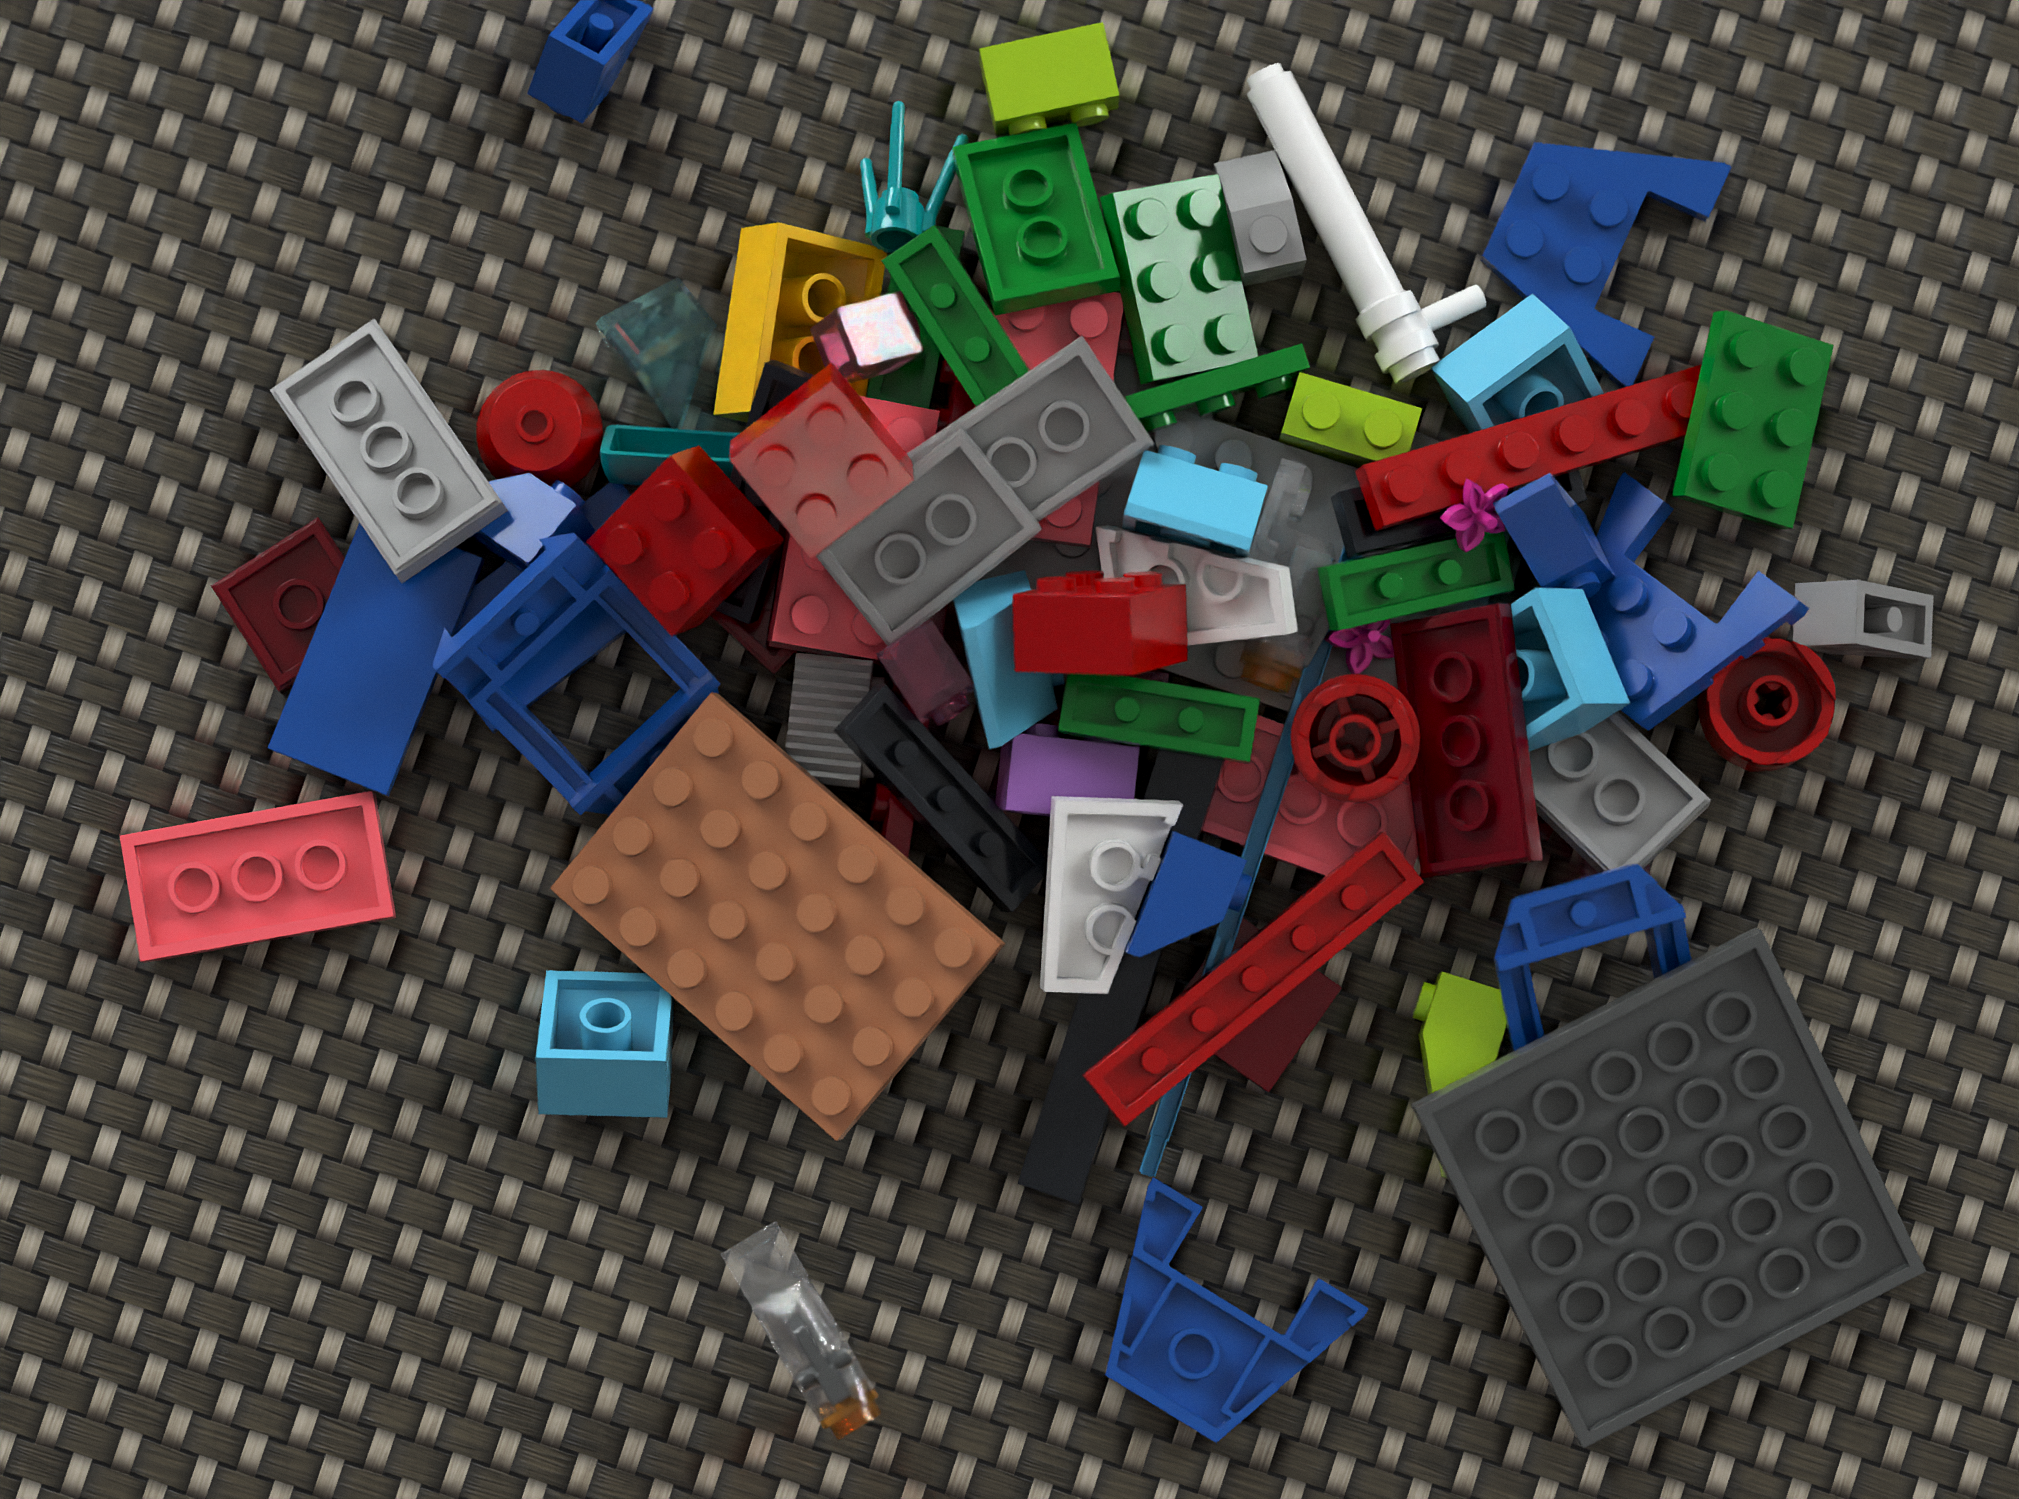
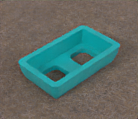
M609 425L606 427L600 447L601 464L610 483L642 485L670 455L700 445L730 479L734 466L729 461L730 441L740 433Z

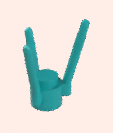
M901 101L894 102L892 106L888 185L879 199L872 161L869 158H863L860 161L861 181L867 215L865 237L870 239L876 248L888 253H893L933 225L936 226V218L956 174L952 148L925 210L919 202L918 194L911 189L902 187L905 105ZM964 134L959 135L953 146L968 144V137Z

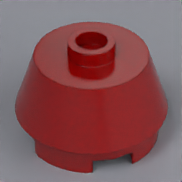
M531 370L506 379L487 397L477 420V446L485 466L496 479L531 473L549 486L555 480H559L572 487L587 475L598 458L603 440V424L597 404L581 384L562 373L549 370Z
M1348 674L1323 682L1305 697L1293 719L1291 748L1298 769L1315 789L1336 800L1366 802L1387 795L1407 778L1415 765L1419 753L1420 730L1412 706L1398 689L1386 681L1373 676Z

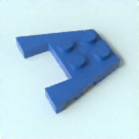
M1534 142L1482 255L1481 261L1523 300L1534 294L1571 328L1585 357L1588 355L1610 375L1609 379L1619 388L1631 386L1638 375L1654 336L1595 310V306L1645 196H1648L1706 222L1732 166L1723 162Z
M1624 472L1618 479L1596 536L1615 577L1602 583L1600 590L1587 600L1630 701V704L1622 708L1621 711L1649 731L1714 683L1712 676L1742 655L1746 659L1765 645L1762 639L1786 622L1792 626L1805 616L1809 608L1758 571L1718 624H1715L1635 564L1637 557L1674 508Z
M1153 1177L1148 1184L1105 1375L1217 1443L1278 1391L1296 1373L1326 1350L1344 1332L1360 1321L1369 1308L1317 1278L1285 1333L1281 1335L1169 1266L1170 1261L1203 1207Z

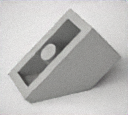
M1273 150L1214 163L1215 174H1219L1243 287L1303 274L1307 259L1293 198L1276 151Z
M1862 580L1795 583V598L1806 605L1809 610L1804 617L1792 625L1793 641L1807 646L1812 651L1828 654L1931 659L1934 596Z

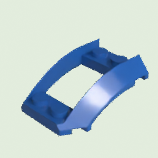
M568 533L539 539L546 550L455 636L444 628L432 666L440 676L446 678L460 691L468 702L526 757L580 816L587 811L607 814L609 817L711 692L719 694L718 686L720 682L676 635L672 637L618 576L575 533ZM595 600L678 684L680 689L590 773L504 684Z
M1638 864L1624 865L1511 899L1494 960L1513 1051L1544 1036L1529 963L1645 930L1654 979L1691 961L1684 921L1686 915L1683 905H1680L1658 885V882Z

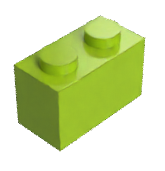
M1103 22L979 48V62L995 135L1006 132L1014 135L1045 129L1048 123L1071 119L1072 123L1076 122L1077 126L1091 125L1108 119L1109 110L1118 109L1120 95Z
M1299 372L1278 442L1359 468L1362 465L1410 451L1422 408Z

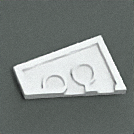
M1107 524L1096 526L1101 571L1104 572V578H1123V574L1128 572L1152 571L1162 572V583L1186 584L1188 645L1298 632L1289 567Z
M1051 796L1040 988L1044 992L1108 994L1136 924L1134 918L1148 883L1153 881L1161 858L1159 856L1171 826H1175L1183 807L1181 802L1171 800Z

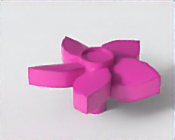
M1466 478L1463 491L1464 504H1456L1449 507L1439 518L1456 530L1458 546L1465 553L1480 544L1484 538V531L1487 533L1505 531V525L1495 512L1496 509L1493 505L1494 502L1507 495L1509 487L1505 484H1498L1484 494L1479 485Z
M1391 619L1339 631L1331 630L1324 638L1325 641L1335 647L1347 648L1346 664L1351 674L1363 672L1370 665L1373 657L1378 659L1394 658L1392 640L1388 636L1381 635L1389 626Z

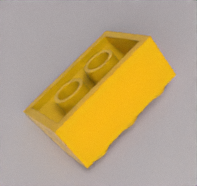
M779 222L741 228L713 415L747 422L764 364L771 360H777L813 375H816L832 362L859 396L866 397L885 266L881 260L887 257V252L872 245Z

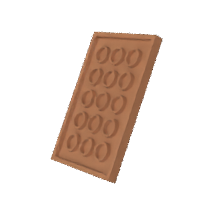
M714 692L708 695L550 888L836 1141L842 1140L1006 944L722 696Z

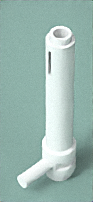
M1275 63L1259 70L1247 79V83L1251 88L1247 96L1359 312V316L1356 318L1359 328L1366 340L1373 339L1379 351L1374 356L1384 374H1391L1396 385L1431 370L1433 365L1440 361L1435 351L1439 343L1433 331L1485 308L1486 299L1481 288L1475 284L1421 309L1412 291H1404L1292 72H1284L1280 63Z

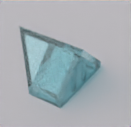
M678 277L602 316L595 323L602 340L673 429H682L710 334L717 327L716 323Z

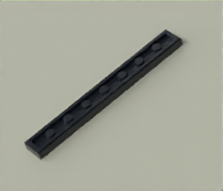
M1159 749L1143 799L1181 802L1183 807L1175 826L1172 825L1170 831L1199 841L1225 760ZM1164 844V846H1163V848H1162V851H1161L1159 857H1161V854H1162V852H1163V849H1164V847H1165V844ZM1149 881V883H1148V886H1147V888H1146V891H1145V893H1144V896H1143V898H1142V901H1141V903H1140V906H1139L1138 911H1137V913H1136V916H1135V918H1134L1135 920H1136V918H1137V915H1138V913H1139V910H1140V908H1141V905H1142V903H1143L1144 897H1145V895H1146V892H1147V890H1148V887H1149L1151 881ZM1164 947L1142 957H1137L1124 951L1108 994H1079L1017 1184L1077 1204L1081 1202L1110 1114V1110L1083 1078L1082 1074L1137 1030Z

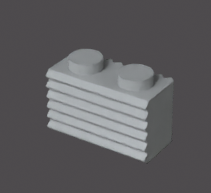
M796 653L785 752L827 789L860 792L862 777L874 779V774L833 730L875 685L885 683V677L873 676L874 664L871 660Z

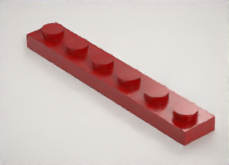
M1701 365L1362 465L1355 470L1375 531L1445 511L1456 504H1464L1463 491L1466 478L1479 485L1484 494L1492 487L1502 483L1509 487L1508 491L1524 487L1548 473L1553 477L1561 476L1685 438Z
M1379 832L1083 1073V1078L1122 1126H1126L1423 884L1424 881L1386 833Z

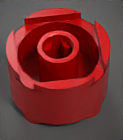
M1764 638L1762 640L1765 645L1747 659L1742 655L1712 676L1714 683L1699 694L1697 698L1698 714L1703 733L1713 749L1725 760L1750 772L1778 770L1795 763L1811 753L1828 735L1835 710V684L1829 669L1822 659L1805 645L1780 638ZM1756 690L1763 697L1771 693L1777 696L1780 703L1773 709L1777 719L1770 713L1761 716L1756 711L1754 705L1759 701Z

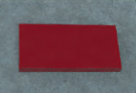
M1497 603L1390 624L1398 690L1412 706L1420 730L1419 753L1415 765L1409 774L1421 878H1435L1543 860L1511 604Z

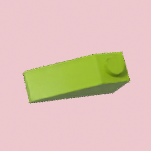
M1443 971L1437 975L1435 984L1423 982L1412 1018L1423 1021L1418 1036L1428 1095L1496 1061L1507 1025L1499 989ZM1439 1163L1440 1172H1441V1177L1447 1179V1177H1446V1175H1445V1173H1444V1171H1443V1169H1442V1167H1441V1165H1440V1163Z

